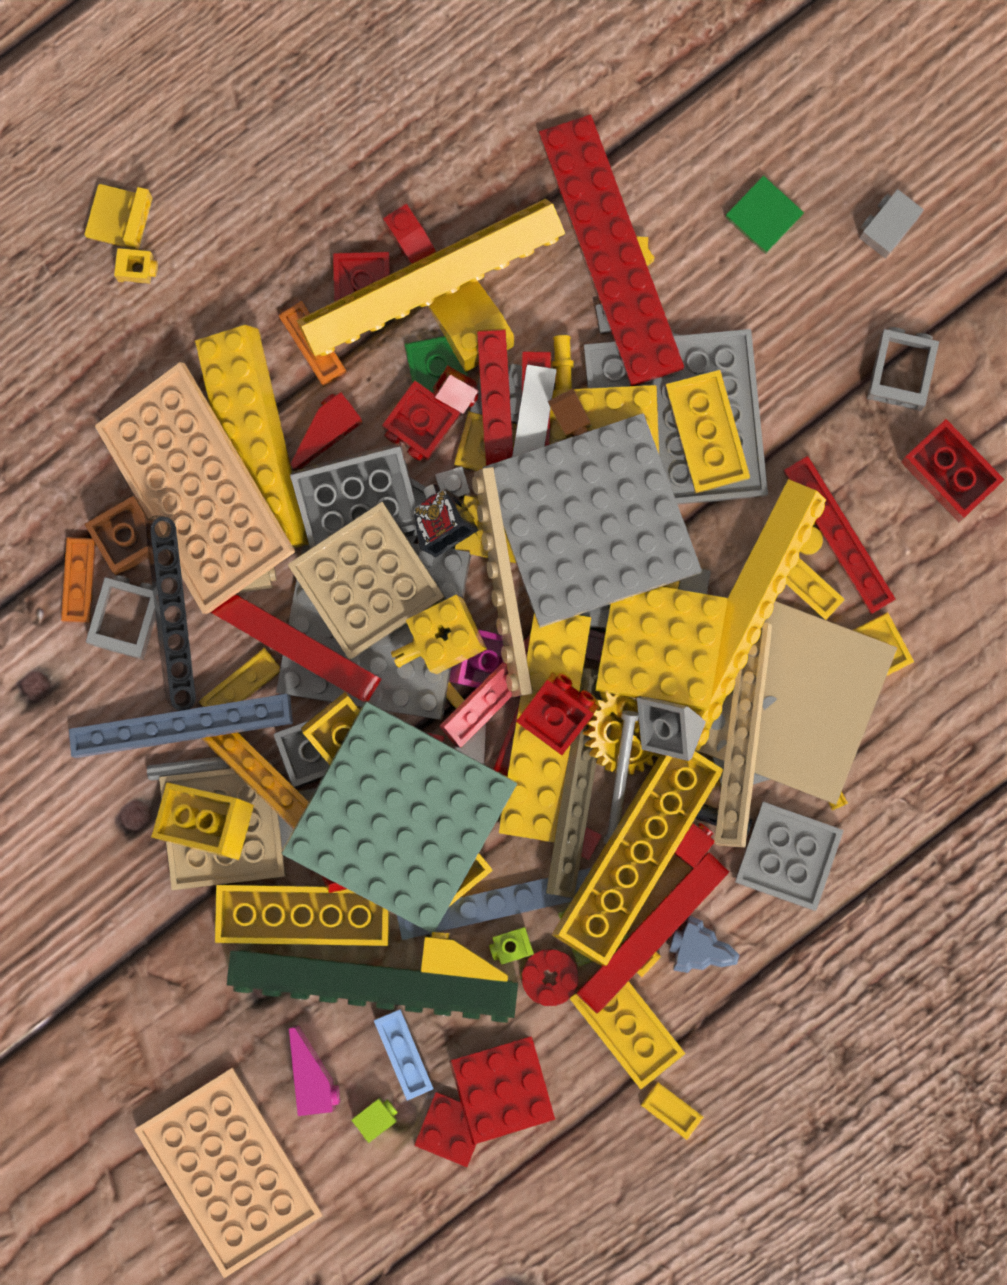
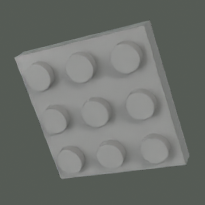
M762 802L735 883L816 911L844 830Z

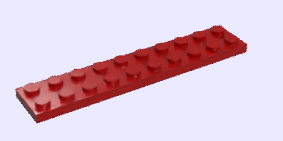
M590 114L539 131L541 143L630 386H636L684 370L682 358L592 115Z

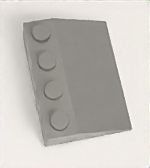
M401 442L291 472L290 476L310 548L321 543L381 502H384L403 533L416 530L413 511L417 503Z

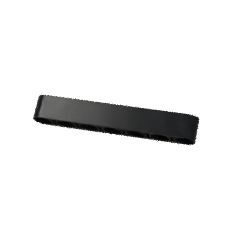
M155 515L146 523V536L164 690L169 705L179 711H183L193 707L196 695L175 523L170 518ZM160 521H164L167 525V531L164 535L157 536L154 531L155 525ZM167 549L170 552V560L166 564H160L158 554L162 550ZM168 577L172 578L174 582L172 590L163 592L161 588L162 581ZM169 606H175L177 610V615L172 620H166L164 616L165 610ZM173 634H178L180 637L179 645L175 648H169V637ZM177 662H182V673L178 676H173L171 673L172 666ZM180 690H185L187 694L185 701L176 704L174 700L175 694Z

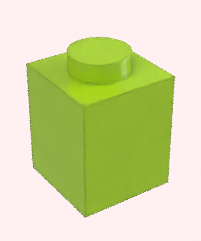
M379 1097L353 1117L351 1121L367 1142L370 1143L397 1121L394 1115L398 1112L388 1099L383 1101Z

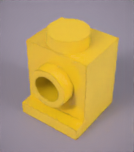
M117 248L114 276L118 282L151 284V277L157 276L158 261L153 260L154 257L151 251ZM136 265L143 266L141 272L133 271Z

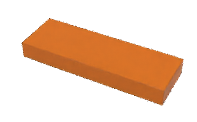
M300 301L278 316L322 386H325L346 373V369L334 351L325 356H320V354L315 356L311 352L296 321L310 314L304 303Z
M67 537L62 622L91 623L96 543L93 538Z

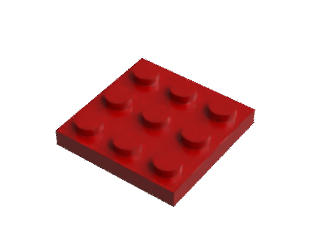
M532 1036L449 1060L472 1144L482 1143L555 1120Z

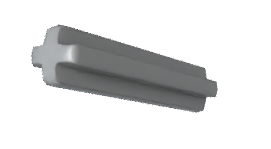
M221 757L149 765L147 766L148 780L153 781L159 780V777L230 769L231 767Z

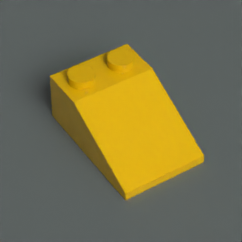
M468 281L460 285V289L448 295L443 293L435 297L433 303L427 305L465 372L479 365L477 330L506 328L507 350L514 347L513 332L500 310L478 281Z
M166 783L151 837L239 860L254 805L238 798Z
M432 932L431 937H425L421 972L508 981L507 973L458 941L449 939V933Z

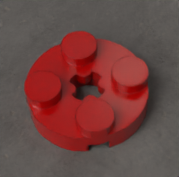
M555 949L541 950L533 954L526 961L522 971V985L526 994L534 1002L543 1006H558L568 1001L575 993L578 985V970L574 961L567 954ZM549 970L551 973L554 971L558 973V976L555 978L557 982L555 985L552 986L550 983L544 984L542 982L545 978L544 971Z

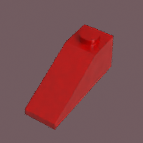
M407 203L383 218L384 227L409 265L436 252Z
M342 392L338 395L333 393L321 402L322 407L318 409L290 464L293 470L305 467L363 424L362 419Z

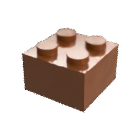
M134 495L85 523L87 530L111 571L118 576L149 558L146 536V523L149 519Z

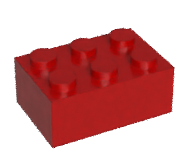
M947 419L937 426L901 461L909 472L958 523L1005 480Z

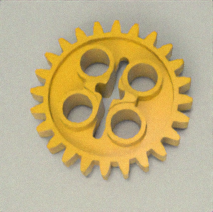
M600 691L602 700L596 699L595 704L599 707L586 724L589 725V729L582 732L583 735L590 736V740L584 745L593 748L589 755L597 758L596 764L605 765V770L615 771L616 773L623 725L612 719L610 713L613 714L615 719L623 722L624 720L621 718L626 703L628 705L627 711L638 713L637 698ZM638 718V721H635L633 734L641 738ZM611 725V733L607 736L606 730ZM633 735L628 774L631 775L634 774L635 770L643 772L644 764L652 766V756H660L658 753L642 750L641 742L635 735Z

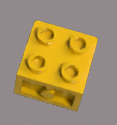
M99 184L87 223L85 237L132 250H139L153 199L149 190L137 187V191L134 193Z

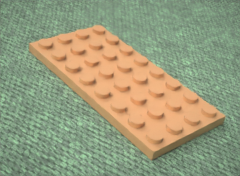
M179 362L95 425L147 518L150 519L152 516L162 515L170 518L175 523L181 575L203 614L213 611L295 552L185 363ZM160 521L155 525L154 530L158 536L164 535L167 531V525L164 521Z

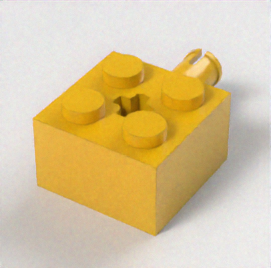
M456 594L406 619L407 625L414 637L412 638L413 642L395 651H391L392 658L395 657L394 662L398 668L421 656L428 670L437 675L487 650L464 599ZM445 629L451 631L448 633V640L442 638Z

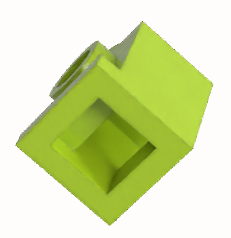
M525 927L492 937L494 943L489 944L493 960H500L501 965L534 954ZM508 941L516 944L514 952H507L505 950V944Z

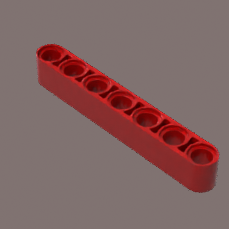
M237 594L210 612L363 702L365 700L370 701L382 680L375 674Z
M708 852L696 867L689 871L618 947L607 966L602 965L579 989L576 995L598 1014L730 871Z

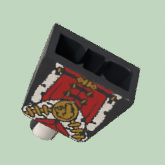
M436 484L429 485L424 489L426 501L416 506L413 511L418 543L421 550L436 558L479 530L458 496L446 489L441 490L439 485Z

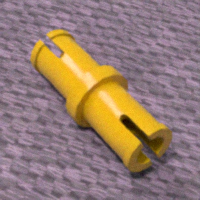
M569 335L553 337L554 361H552V368L556 369L555 390L572 389L571 368L574 367V361L571 360V336Z

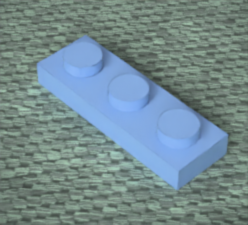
M401 1009L374 1020L406 1099L410 1100L433 1090V1085Z

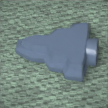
M692 916L687 918L682 931L677 929L674 932L669 952L676 953L673 970L688 973L691 969L704 970L709 965L718 967L737 965L739 954L729 944L718 941L714 931L705 928L702 920Z

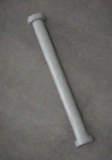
M622 711L621 715L624 721L608 833L604 835V843L608 842L622 816L635 721H638L639 714L634 711Z

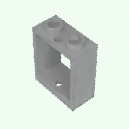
M889 327V330L884 329L880 335L867 399L922 411L926 405L939 341L932 340L933 337L928 334L917 333L916 336L905 334L904 329ZM889 341L928 350L919 393L880 385Z
M114 575L113 579L105 577L86 643L144 660L156 620L153 587L142 582L140 587L129 584L130 579ZM112 588L150 598L136 645L99 634Z

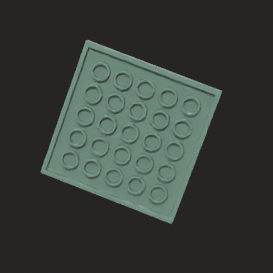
M365 700L282 849L281 854L432 933L437 929L518 783Z

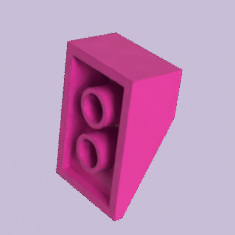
M478 630L487 650L453 666L449 682L478 688L503 662L501 649L504 646L502 635Z
M292 1026L289 1028L297 1114L298 1116L333 1112L336 1109V1105H339L341 1102L339 1085L334 1086L333 1078L300 1026Z

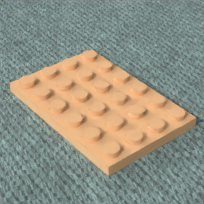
M234 1068L229 1069L134 1129L224 1278L323 1216Z

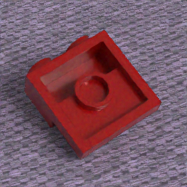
M414 381L382 424L383 430L386 431L384 437L393 444L401 442L409 448L406 452L417 461H421L422 458L429 461L461 414L456 409L436 399L431 391Z
M552 672L516 722L560 755H563L599 706L595 704L596 699L591 693L585 690L579 692L572 687V680L562 673L556 675Z

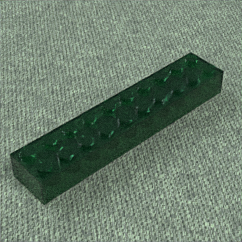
M243 950L230 951L226 983L227 986H233V992L250 993L253 992L254 988L262 989L261 995L279 997L281 992L291 993L290 998L307 1000L310 998V995L319 996L320 1002L336 1003L338 998L348 999L347 1005L365 1006L367 1001L377 1002L376 1008L390 1010L395 1009V1005L405 1006V1011L422 1013L423 1008L434 1009V1015L451 1016L452 1011L463 1012L462 1018L479 1019L480 1014L491 1015V1021L508 1023L509 1018H515L518 991L517 981L506 982L426 973L420 970Z

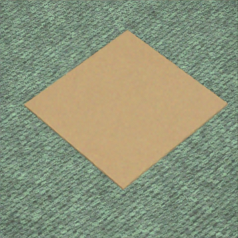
M775 601L770 617L764 621V623L772 625L763 700L768 696H773L777 700L766 710L762 707L754 773L836 805L897 647ZM733 690L726 696L722 704L721 714L725 718L724 727L720 730L710 728L709 738L699 750V752L725 761L727 744L719 751H717V745L720 741L727 740Z

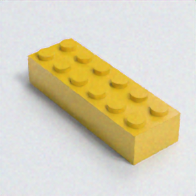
M216 885L215 943L389 945L390 911L349 889L329 893L326 887Z

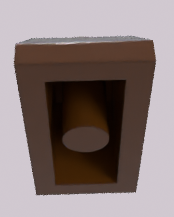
M573 388L547 401L567 438L589 432L587 428L592 426Z

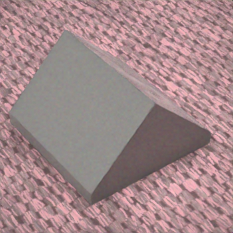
M637 697L642 750L687 761L692 759L706 721L687 706L648 697Z

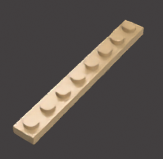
M493 467L484 468L474 472L472 487L479 500L477 515L484 529L482 544L484 549L487 550L489 558L487 573L493 581L492 602L498 610L499 618H497L496 625L498 633L502 635L503 639L502 659L504 663H507L508 668L506 683L508 690L512 691V697L532 694L494 469Z
M763 623L760 629V637L752 645L748 653L746 665L743 669L739 670L735 678L714 842L718 846L745 847L772 633V625L769 623Z

